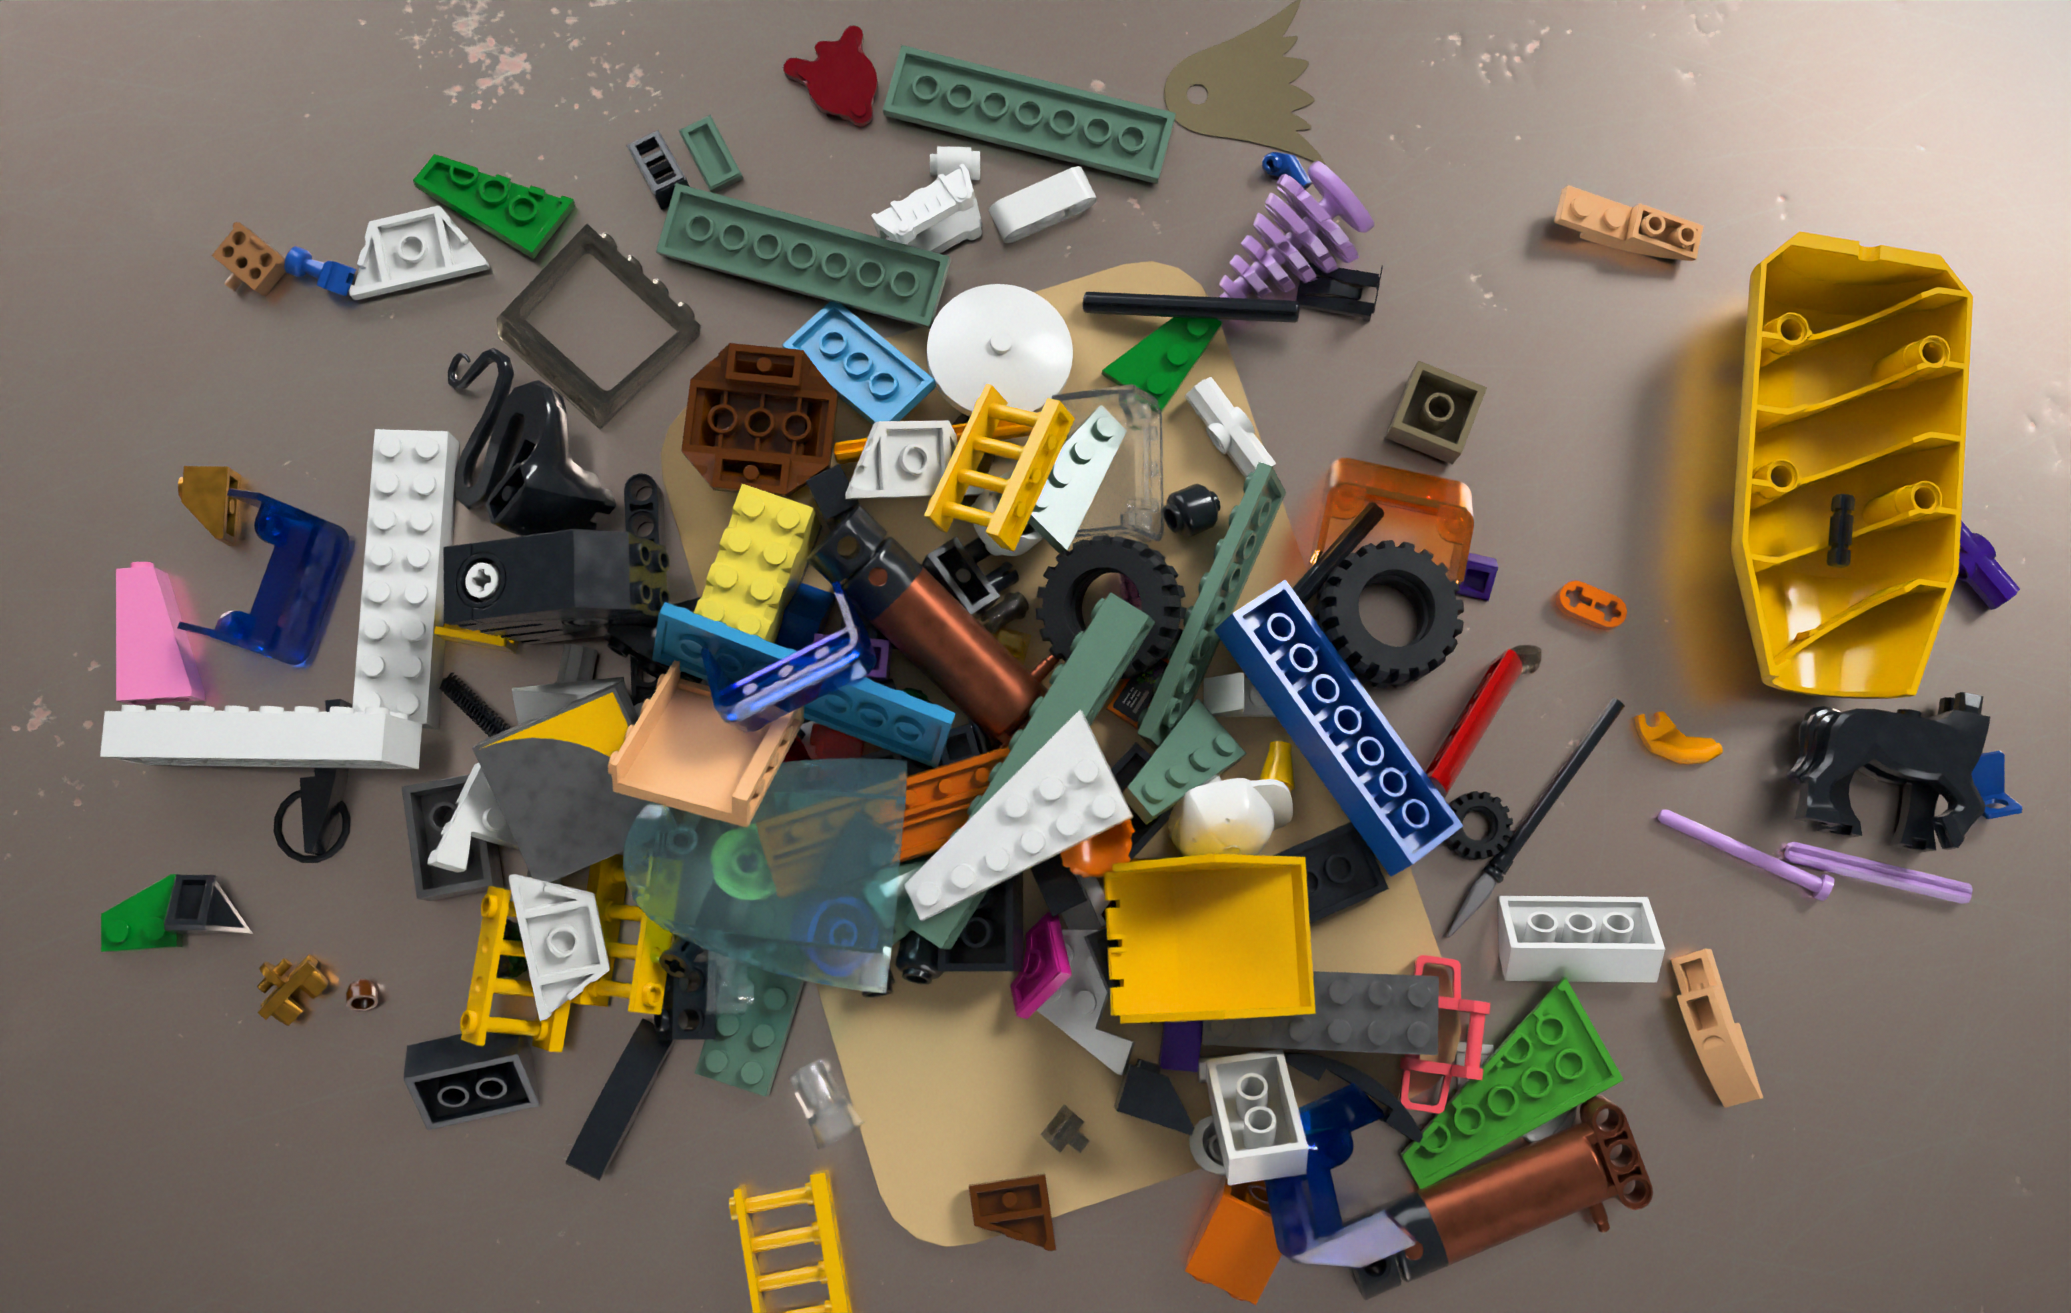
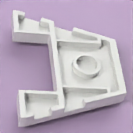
M476 763L455 803L458 807L451 821L445 824L440 834L442 839L437 849L433 850L428 858V865L457 873L465 871L471 837L519 850L480 764ZM528 869L527 877L532 878L531 873ZM561 878L550 883L561 885Z
M1062 930L1072 976L1037 1011L1116 1074L1124 1075L1135 1042L1098 1029L1108 994L1084 937L1099 930Z

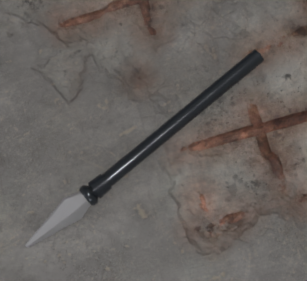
M1616 698L1611 699L1509 839L1507 846L1495 855L1489 863L1490 866L1484 867V874L1473 884L1447 933L1448 938L1490 897L1496 884L1503 881V875H1506L1510 869L1514 858L1625 707L1620 700Z

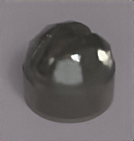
M1519 645L1511 649L1516 652L1521 660V674H1526L1528 671L1529 673H1535L1538 670L1542 658L1540 647Z

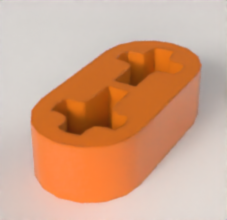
M1577 580L1570 581L1562 586L1556 594V605L1562 613L1596 628L1612 630L1626 619L1627 608L1622 599L1587 583ZM1576 590L1579 592L1578 598L1587 602L1588 605L1578 603L1572 607L1569 605L1570 598L1565 595ZM1610 604L1613 606L1612 612L1617 617L1606 621L1604 620L1605 613L1595 609L1594 606L1605 608Z

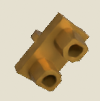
M308 954L287 977L285 973L293 965L288 959L283 958L277 966L264 962L259 967V970L265 978L257 985V988L263 993H266L273 985L277 988L261 1003V1008L257 1013L265 1020L272 1016L289 1026L303 1011V1007L292 999L290 995L299 987L314 1000L328 985V980L316 968L318 960Z

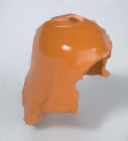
M1128 819L1060 853L1062 865L1070 867L1073 875L1078 874L1083 878L1104 877L1105 872H1113L1112 864L1130 862L1131 837L1135 832L1131 820Z

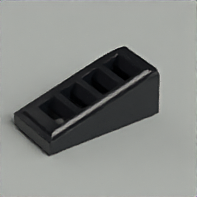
M659 130L627 145L660 209L668 208L676 183L689 186ZM657 147L660 148L659 151L644 158L641 157ZM670 172H673V173H671V174H669V175H667V176H665V177H663V178H661V179H659V180H656V179H658V178H660V177H662V176H664V175H666V174H668V173H670Z

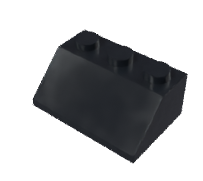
M487 1032L484 1046L461 1040L462 1034L407 1045L403 1079L427 1130L540 1106L531 1046L525 1035Z

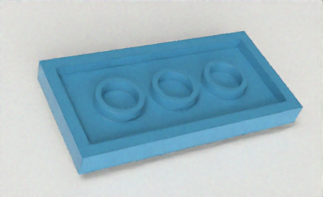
M830 301L782 344L783 348L804 350L816 368L836 391L838 397L872 425L879 421H900L936 388L934 378L840 303Z

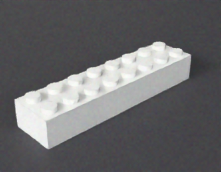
M375 429L352 708H354V712H365L366 707H383L390 709V712L408 714V720L421 723L422 729H439L441 689L439 687L443 678L445 640L434 634L435 626L443 627L444 625L443 547L452 546L456 503L455 473L459 462L460 442L448 431Z
M122 705L121 711H105L100 757L142 765L419 769L422 724L408 720V714L390 712V709L383 707H366L365 712H354V708L330 707V712H322L316 707L296 706L293 712L284 711V708L275 706H260L259 711H249L248 707L225 706L224 711H214V707L192 705L189 711L180 710V707L170 705H156V710H146V707L138 705Z

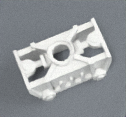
M964 164L959 165V169L947 176L939 175L931 185L915 190L906 199L892 201L890 203L891 207L881 213L871 215L879 238L938 254L965 239L973 241L982 236L983 233L978 203L974 196L969 171Z

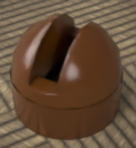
M363 978L349 985L346 992V1005L350 1010L367 1011L377 1006L378 992L372 981Z

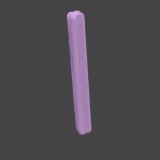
M1797 842L1788 843L1785 849L1784 859L1790 863L1961 904L1969 903L1972 897L1973 888L1969 883Z

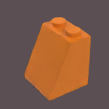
M1222 1175L1190 1248L1185 1272L1191 1274L1201 1283L1212 1284L1227 1291L1231 1297L1237 1300H1246L1256 1305L1295 1230L1299 1193L1271 1179L1228 1185L1226 1175Z

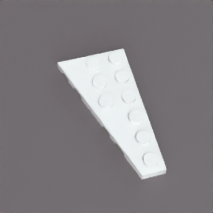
M1079 710L904 884L921 921L943 912L1133 817L1083 711Z

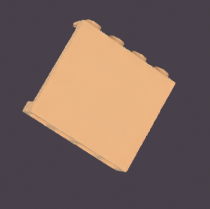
M674 660L667 673L660 675L656 691L651 699L644 701L636 724H631L628 727L624 743L619 752L614 751L610 757L608 773L612 774L613 792L748 828L804 722V694L789 690L782 705L687 681L680 679V661Z

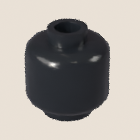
M1197 483L1171 493L1163 508V514L1166 524L1172 532H1178L1184 537H1190L1215 526L1221 505L1215 492L1209 491L1205 486Z
M910 930L900 940L895 965L902 972V978L917 984H931L932 979H937L943 974V972L938 971V946L914 930Z

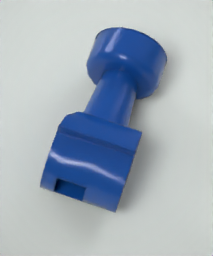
M298 246L290 249L284 262L286 273L296 277H304L306 274H309L318 279L317 286L344 296L348 295L356 272L355 268L328 260L323 263L313 260L308 250Z

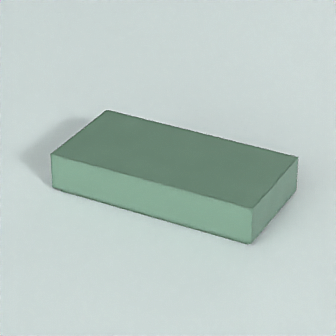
M711 115L679 130L711 193H717L743 180V176Z

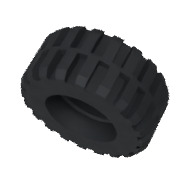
M1106 535L1093 536L1092 540L1082 539L1073 543L1071 551L1066 552V550H1063L1055 557L1058 564L1055 567L1048 566L1043 575L1044 578L1048 579L1046 587L1039 586L1036 596L1037 598H1043L1042 608H1036V620H1043L1045 627L1040 629L1039 632L1043 641H1050L1052 644L1049 651L1055 659H1063L1066 663L1072 654L1070 646L1074 638L1080 631L1085 632L1087 630L1082 616L1083 598L1091 583L1106 573H1119L1130 578L1138 589L1141 598V611L1155 621V624L1120 679H1130L1138 677L1142 672H1150L1158 666L1157 662L1160 659H1167L1172 642L1179 640L1183 632L1179 628L1180 619H1184L1187 608L1181 607V598L1186 597L1184 588L1177 584L1176 578L1179 575L1173 566L1165 563L1166 557L1159 551L1150 549L1147 544Z
M1393 540L1381 541L1377 546L1372 543L1362 546L1355 553L1352 552L1328 575V579L1319 588L1316 598L1320 602L1314 607L1313 618L1320 621L1319 627L1362 685L1371 681L1373 688L1384 689L1389 685L1397 688L1419 680L1446 661V656L1451 654L1458 644L1455 637L1462 633L1464 622L1457 619V617L1464 612V603L1461 599L1456 600L1455 593L1460 590L1457 581H1449L1445 575L1449 569L1443 562L1437 566L1431 560L1434 554L1426 549L1417 553L1414 551L1415 545L1403 541L1398 547H1395ZM1371 584L1388 585L1401 591L1409 599L1417 617L1416 635L1409 644L1403 647L1386 645L1376 640L1366 630L1359 614V598L1361 592Z

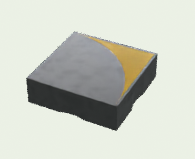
M622 681L573 701L567 707L542 718L531 719L484 739L472 747L533 879L552 882L677 829L684 820V816L679 809L613 792L612 774L608 773L610 757L614 751L619 752L624 743L628 727L631 724L635 725L639 719Z

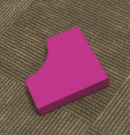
M1047 912L1026 933L1023 972H1019L1010 985L1016 1016L1028 1019L1072 976L1059 916L1052 917L1050 912Z

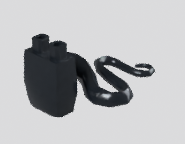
M495 348L482 352L463 377L457 380V370L462 358H465L468 363L471 362L467 354L458 352L453 357L448 369V384L454 390L467 388L493 362L497 363L499 374L484 413L461 453L455 473L456 498L469 511L486 504L492 524L519 536L572 529L596 530L597 520L595 514L598 512L609 515L615 509L616 502L611 490L601 488L597 474L583 470L572 461L568 418L563 396L540 380L515 387L510 393L514 378L510 357ZM490 438L481 474L474 485L473 477L478 457Z

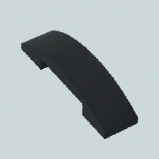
M1306 1053L1284 1054L1286 1063L1312 1079L1319 1081L1327 1069L1387 1106V1109L1380 1121L1417 1143H1420L1423 1135L1418 1125L1403 1104L1389 1090L1367 1074L1345 1063L1323 1056Z

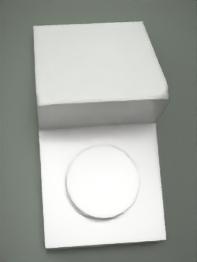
M1244 673L1204 678L1203 705L1213 716L1276 717L1248 678H1244Z

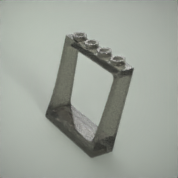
M586 224L496 318L497 337L601 430L639 391L700 336L701 325L694 320L695 315L689 305L682 301L677 304L669 297V291L662 281L657 278L651 281L643 274V268L635 257L629 255L625 258L619 253L615 240L608 233L603 232L599 235L592 227ZM587 253L593 255L678 331L611 390H603L526 320L579 258Z

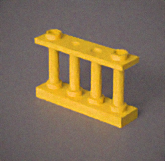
M986 384L980 397L975 402L971 417L938 487L928 502L924 516L940 531L945 533L948 532L954 518L987 527L986 533L1001 548L1014 551L1075 418L1061 401L1047 398L1042 411L1039 413L1007 406L1008 402L993 385ZM1000 420L1033 428L1024 446L992 439V435ZM985 452L1018 461L1009 479L976 471ZM969 485L1003 494L993 513L961 505Z
M616 854L590 865L586 890L595 894L610 970L595 982L585 986L583 991L574 997L570 1003L608 1007L609 996L629 999V1012L661 1015L667 972L661 967L659 957L665 950H669L672 944L684 861L651 856L649 869L629 867V856ZM626 882L647 884L643 907L623 905ZM621 920L641 922L638 945L617 943ZM615 958L635 960L632 983L612 981Z
M488 886L487 894L483 897L480 907L483 918L467 1008L460 1019L461 1040L484 1046L487 1032L532 1036V1046L546 1051L562 1052L571 1004L570 1000H567L554 1010L550 1017L542 1021L539 1020L538 1012L537 1017L533 1021L489 1017L493 993L534 997L531 981L496 978L500 955L525 958L526 956L522 941L503 939L507 916L517 917L514 901H510L511 890Z
M829 1170L813 1172L810 1175L811 1182L805 1183L803 1188L748 1198L746 1185L735 1188L733 1190L734 1197H729L731 1218L733 1221L738 1220L753 1313H766L764 1291L821 1281V1284L828 1283L830 1299L824 1300L822 1305L781 1313H852ZM808 1203V1206L815 1205L817 1221L811 1222V1226L754 1237L750 1213ZM814 1242L815 1245L821 1244L824 1260L818 1261V1265L760 1276L757 1252Z

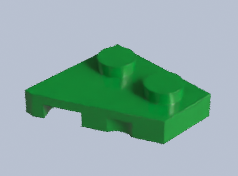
M170 874L101 914V952L182 947V934H173L165 931L164 928L175 877L180 874Z

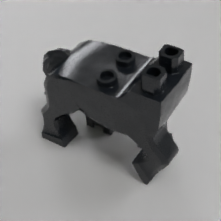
M1959 692L1955 694V698H1941L1938 715L1929 718H1921V712L1910 709H1898L1897 713L1878 709L1856 708L1840 712L1826 706L1812 708L1805 714L1799 727L1800 754L1794 767L1787 772V779L1796 785H1800L1799 801L1794 820L1806 822V820L1819 821L1817 831L1850 838L1862 836L1861 822L1852 810L1849 798L1850 782L1855 771L1859 770L1861 773L1874 779L1904 785L1899 824L1890 846L1921 852L1936 851L1935 830L1942 849L1959 848L1969 828L1985 811V803L1972 778V772L1982 755L1990 723V716L1981 715L1983 696ZM1939 795H1942L1948 802V809L1942 814L1935 816Z

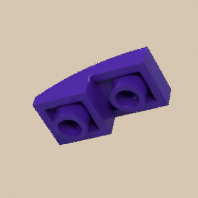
M1203 1020L1162 1022L1163 1032L1159 1065L1162 1066V1069L1198 1072Z

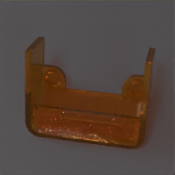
M1352 458L1338 459L1330 466L1326 475L1309 562L1316 563L1324 552L1330 519H1352L1361 512L1364 501L1437 516L1436 531L1443 540L1454 543L1448 579L1450 582L1456 580L1458 586L1464 581L1474 529L1472 495L1464 483Z

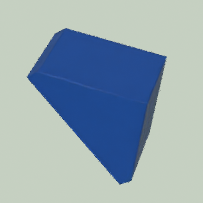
M801 583L784 611L777 645L796 650L800 654L812 658L814 634H823L837 595Z

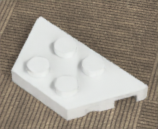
M438 205L369 221L365 234L366 244L361 250L357 262L360 268L355 285L350 286L349 293L353 300L356 301L488 270L490 267L485 258L472 245L442 207Z
M949 420L879 421L874 423L845 493L846 499L932 497L958 444L957 435ZM969 485L964 496L981 495L985 489Z
M517 874L509 875V883L539 1020L542 1021L550 1017L552 1012L567 1000L571 1001L580 994L585 986L595 982L610 970L595 894Z

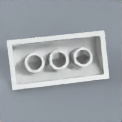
M1498 896L1499 957L1505 981L1559 982L1562 977H1566L1568 982L1658 981L1665 947L1648 897Z

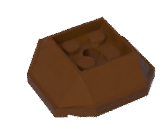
M729 343L718 353L719 355L690 379L681 451L713 490L739 493L741 485L745 484L788 498L807 485L806 480L830 469L838 394L816 368L804 350ZM760 419L770 421V426L766 431L762 433L752 431L756 421Z

